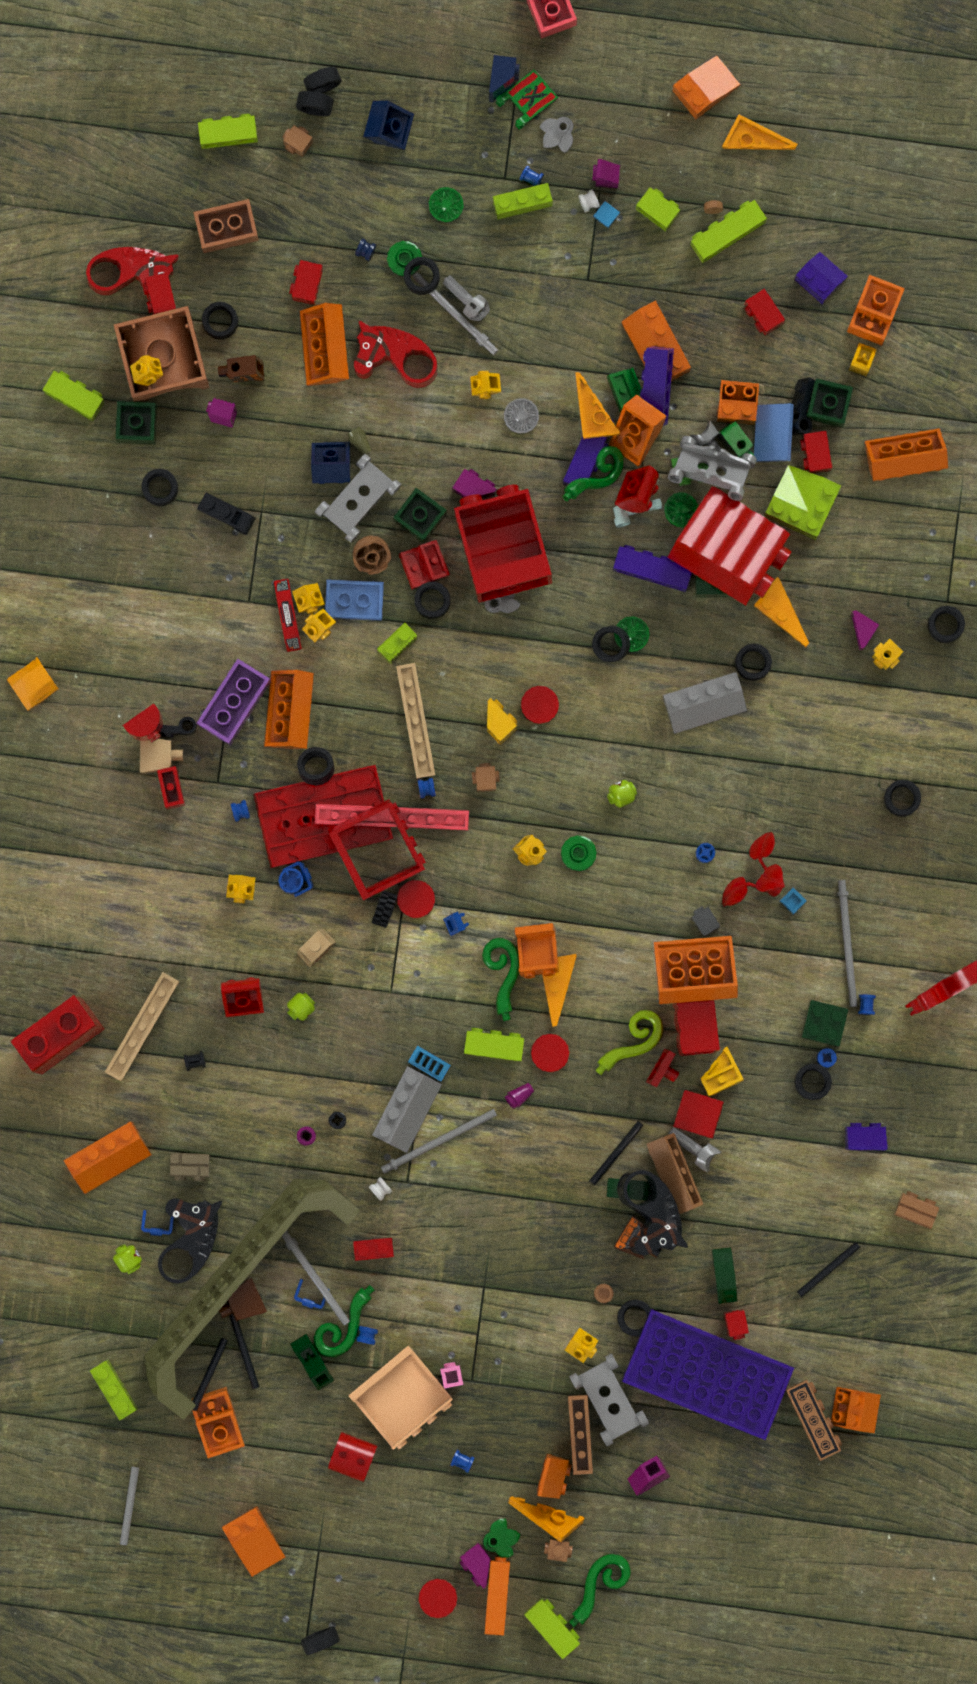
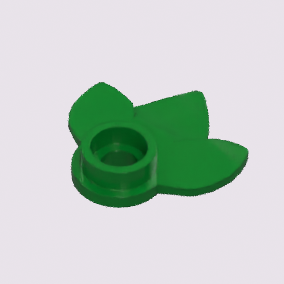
M506 1518L498 1519L491 1524L490 1532L484 1536L483 1546L486 1550L495 1552L499 1557L513 1556L511 1546L518 1542L520 1533L513 1529H507ZM492 1538L496 1540L494 1546L490 1544Z

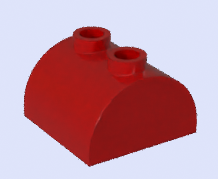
M649 465L628 471L615 505L633 513L648 511L652 507L650 499L659 488L656 485L659 478V473L656 469Z
M153 703L122 726L134 739L139 741L150 740L153 743L161 737L159 733L163 726V718Z
M250 977L246 980H229L221 983V994L226 1017L264 1013L260 978Z
M341 1432L328 1469L364 1482L378 1445Z

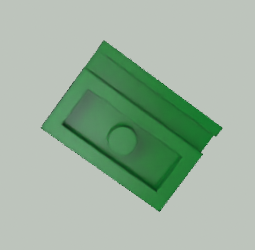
M633 367L607 376L619 412L622 411L623 406L634 396L638 395L640 397L641 387Z

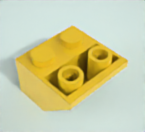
M490 698L487 711V732L502 745L517 730V720L510 713L507 715L503 711L504 707L497 699L493 701Z

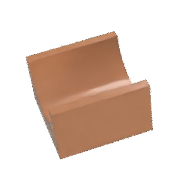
M188 306L114 324L134 402H145L157 395L179 389L201 388L203 390L210 388ZM145 355L158 358L163 372V376L149 386L134 383L130 368L140 357Z

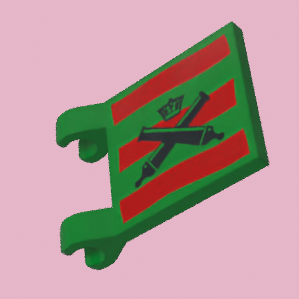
M533 69L510 89L496 98V104L502 107L510 99L523 114V116L516 120L515 124L517 129L520 130L556 101L558 96Z

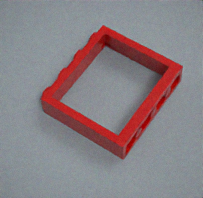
M390 799L328 829L329 835L363 900L425 870L423 864L426 861L422 853L417 854L414 848L417 844L413 836H408L406 830L409 828L404 819L400 820L398 816L400 810L396 802L392 804ZM388 808L415 864L366 888L338 833Z

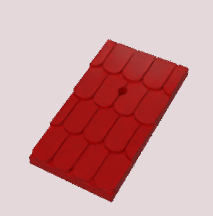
M376 764L333 774L332 778L323 785L315 786L309 785L306 782H300L254 793V801L270 869L338 853L328 832V829L336 825L315 824L316 804L376 806L384 802ZM353 825L338 833L346 850L393 839L391 827Z

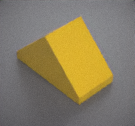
M859 343L849 371L866 377L877 349Z

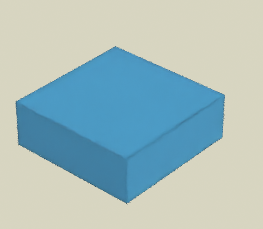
M604 201L593 217L609 228L620 212Z
M794 888L780 900L792 914L807 901Z

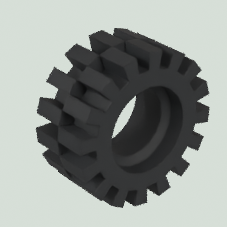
M383 890L373 916V924L387 928L398 895Z

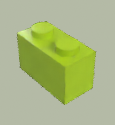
M649 188L637 203L636 210L666 232L680 214L679 205L672 200L668 201L663 197L664 194L655 188L653 190Z

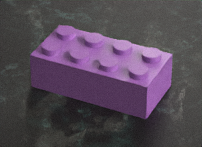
M237 659L197 721V725L231 746L271 683L270 678Z

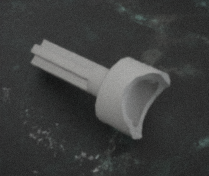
M451 275L444 279L443 284L466 305L463 313L470 320L481 321L489 313V303L482 295H477L473 298Z
M711 421L707 422L706 429L701 434L690 435V437L696 440V445L698 446L711 445L714 446L716 452H720L722 449L717 441L714 440L719 432Z
M675 1127L669 1132V1134H675L679 1145L697 1156L695 1165L706 1173L710 1171L709 1166L712 1158L716 1154L722 1153L710 1143L702 1148V1146Z

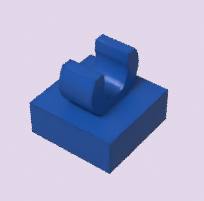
M455 912L443 919L450 936L460 933L469 925V923L463 924L461 917L465 916L464 913L459 914Z

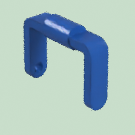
M143 1210L141 1226L143 1232L150 1233L153 1236L170 1235L172 1233L174 1217L170 1219L169 1231L152 1227L148 1229L145 1228L147 1210Z
M300 1279L294 1299L311 1309L313 1307L323 1308L326 1301L325 1298H323L321 1305L307 1298L297 1297L303 1283V1279Z

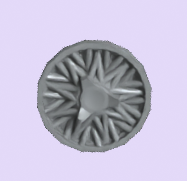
M520 398L511 401L506 406L504 421L512 432L525 434L537 426L539 411L532 401Z

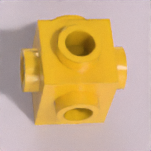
M149 355L140 357L137 362L130 366L134 383L149 386L163 376L160 360Z
M479 371L477 372L478 375L470 377L472 396H480V399H490L491 395L501 393L500 374Z
M318 583L304 585L292 591L299 613L307 612V614L318 612V608L325 605Z
M322 609L315 615L312 613L305 620L306 625L302 630L316 643L320 639L325 640L331 634L330 629L336 621Z
M889 639L884 645L880 643L873 650L875 654L872 658L875 659L873 662L878 668L887 670L890 667L893 669L900 662L898 658L903 651Z
M533 835L524 836L513 848L514 852L518 855L519 861L527 866L538 865L544 859L543 855L547 852L544 849V844Z
M229 875L226 898H232L234 903L245 904V900H253L256 878L243 875Z
M579 1327L566 1346L565 1351L584 1363L588 1357L592 1358L596 1353L597 1348L595 1346L599 1340Z

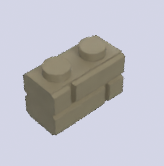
M171 1153L170 1176H175L174 1180L186 1181V1177H194V1181H205V1177H210L211 1154Z

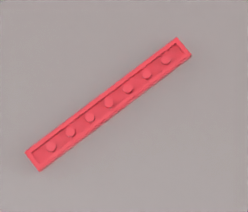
M316 804L315 824L338 825L374 806ZM398 807L400 810L398 816L400 820H405L408 828L468 830L469 810ZM388 808L354 825L397 827Z

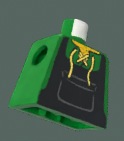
M736 421L729 423L716 435L731 455L741 456V458L745 453L754 455L750 450L753 446L752 442ZM737 442L741 443L740 449L737 447Z

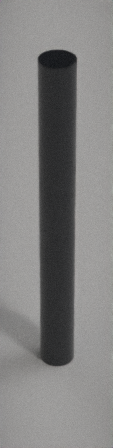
M639 1121L635 1123L589 1180L591 1183L597 1184L644 1126Z
M854 1242L797 1291L802 1298L855 1253L860 1246Z
M231 1314L229 1318L253 1390L260 1386L239 1320L235 1321Z
M224 1338L220 1339L193 1402L196 1406L193 1411L198 1410L228 1343V1340Z

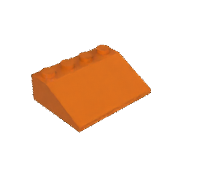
M732 936L654 942L659 1004L738 998Z

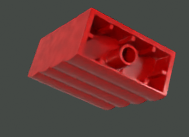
M515 484L499 488L496 491L497 497L483 500L480 494L466 496L459 501L460 506L454 508L458 530L478 603L552 584V574L529 490H519V486Z
M712 486L677 538L667 558L746 606L754 593L763 598L774 581L773 577L766 574L770 567L773 566L780 571L792 553L791 550L784 547L790 533L770 522L761 514L750 510L743 503L732 500L722 490Z
M73 995L10 1042L31 1071L43 1075L105 1029L84 999Z
M715 1000L673 1003L675 1009L674 1024L678 1033L677 1049L679 1055L688 1056L718 1052L720 1046Z

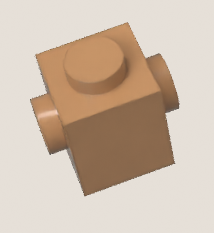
M293 125L291 129L288 128L285 131L283 143L288 152L291 154L297 153L304 157L313 143V137L308 135L309 132L305 128Z
M491 763L479 764V767H476V772H472L473 784H477V792L496 791V782L500 781L499 771H495V766H491Z
M550 1538L549 1543H545L544 1554H547V1559L567 1562V1557L571 1558L573 1546H569V1540L559 1542L555 1538Z

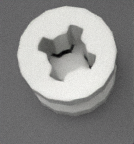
M592 189L585 195H578L585 213L589 212L593 207H600Z
M381 1177L377 1179V1183L369 1186L380 1201L384 1199L386 1194L392 1192L391 1188Z

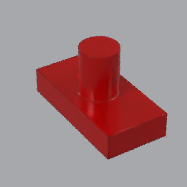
M664 1049L648 1076L646 1083L657 1088L663 1077L674 1082L679 1072L669 1067L676 1054Z

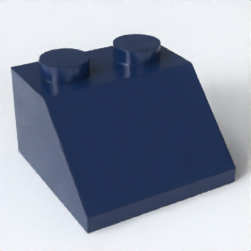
M494 55L489 102H494L499 95L514 85L515 80H519L520 64H516L515 57Z
M373 101L363 137L377 144L405 150L414 114L390 101Z
M350 442L312 443V483L342 484L350 482Z

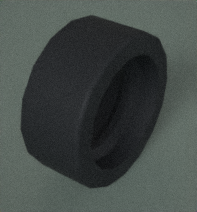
M326 67L311 73L304 78L303 82L307 91L325 93L340 85L342 80L336 67Z
M301 91L298 94L296 108L306 114L324 117L331 115L334 101L330 96L319 92Z
M416 257L409 261L404 269V282L412 293L426 295L433 292L440 281L439 269L433 260L426 257ZM419 265L428 266L433 273L432 281L424 287L415 285L411 280L410 274L412 270Z
M215 302L205 308L202 314V324L205 332L210 337L223 340L235 333L238 328V317L231 305L225 302ZM217 310H224L231 317L229 328L222 332L213 330L209 324L210 315Z
M154 469L143 478L141 484L142 492L146 500L152 505L166 506L176 498L178 483L174 475L168 470ZM162 476L169 480L171 491L166 497L158 499L150 494L149 484L152 479Z
M438 582L422 584L414 596L417 611L428 619L442 617L450 607V594L447 588ZM430 589L438 590L444 598L442 607L437 611H428L421 603L422 595Z
M939 607L929 617V633L938 642H953L964 631V616L955 607ZM945 613L953 615L958 624L955 633L948 636L940 634L935 627L938 616Z
M618 626L603 627L593 637V652L602 661H619L630 650L629 636L625 630ZM607 633H615L621 638L622 648L616 655H607L601 649V639Z
M755 643L741 648L735 660L736 670L739 675L750 681L760 680L765 677L770 671L772 664L769 651L762 645ZM751 651L762 654L765 661L763 669L754 674L747 672L742 664L744 655Z
M308 748L298 758L299 775L307 784L323 785L332 778L335 770L333 758L324 748ZM317 757L325 759L327 768L324 772L318 775H311L306 772L305 764L310 759Z
M898 780L887 788L884 794V803L891 814L898 817H906L918 809L921 803V793L913 782ZM899 787H906L913 793V804L907 809H898L891 801L893 791Z
M813 1063L799 1069L794 1083L797 1092L803 1098L818 1100L828 1094L831 1089L832 1079L825 1067ZM808 1071H818L824 1077V1087L818 1093H809L802 1086V1078Z
M634 1299L627 1301L621 1306L618 1311L617 1320L623 1332L629 1336L638 1337L643 1327L637 1330L629 1328L624 1320L625 1313L629 1308L636 1306L644 1309L648 1317L651 1308L647 1303Z
M332 1626L303 1638L301 1644L306 1655H311L335 1645L340 1639L335 1627Z

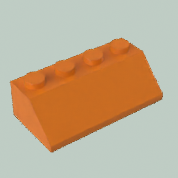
M656 301L638 309L621 322L644 366L643 354L646 348L651 346L673 348L671 381L690 372L691 366Z
M323 303L301 310L300 320L307 385L332 384L348 380L349 373L342 304Z
M940 428L865 441L869 470L873 481L940 471L948 468L947 448Z
M301 670L271 671L265 747L307 749L314 673Z
M130 1121L63 1161L83 1193L86 1194L151 1156V1153L134 1123Z

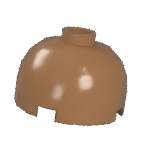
M369 535L358 540L354 546L352 556L354 565L359 571L368 572V574L373 575L384 571L388 567V563L391 561V553L384 539Z

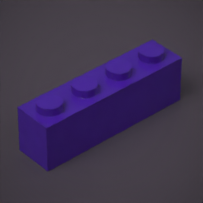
M651 346L646 348L643 354L645 369L642 371V381H644L640 397L667 416L663 424L665 426L668 425L674 349Z
M582 436L564 477L563 485L567 486L578 478H590L593 471L597 472L596 458L600 450L608 446L606 444L608 437L583 439Z
M629 545L619 547L613 567L615 572L683 592L687 590L692 573L679 564L672 562L666 556L658 558L653 556L652 552L642 550L641 553L635 551V548Z

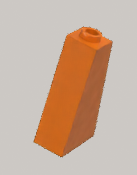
M496 1556L495 1560L491 1559L484 1634L504 1636L510 1561H506V1557Z

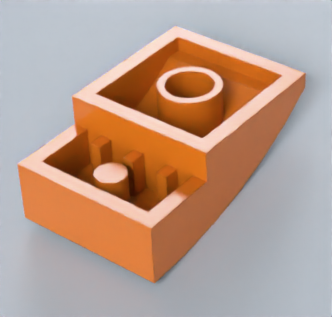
M869 275L847 332L882 346L905 288Z
M227 1387L204 1394L198 1410L193 1411L207 1458L244 1447L245 1444Z

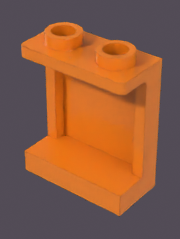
M554 924L516 927L515 935L518 943L519 974L521 977L530 979L535 978V975L553 976L555 973H558L559 962Z

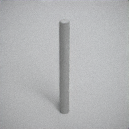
M139 1467L131 1468L120 1545L128 1544Z

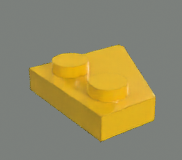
M728 1047L723 1049L720 1056L701 1078V1082L709 1097L744 1081Z

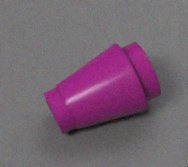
M526 1083L507 1092L508 1095L505 1096V1099L512 1109L519 1108L534 1093V1090L529 1083Z
M302 1127L297 1132V1140L301 1145H311L316 1139V1133L311 1127ZM305 1133H310L311 1137L309 1140L304 1139Z

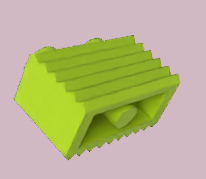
M404 623L377 648V651L389 664H392L395 658H398L403 651H406V648H409V645L414 643V640H417V634Z

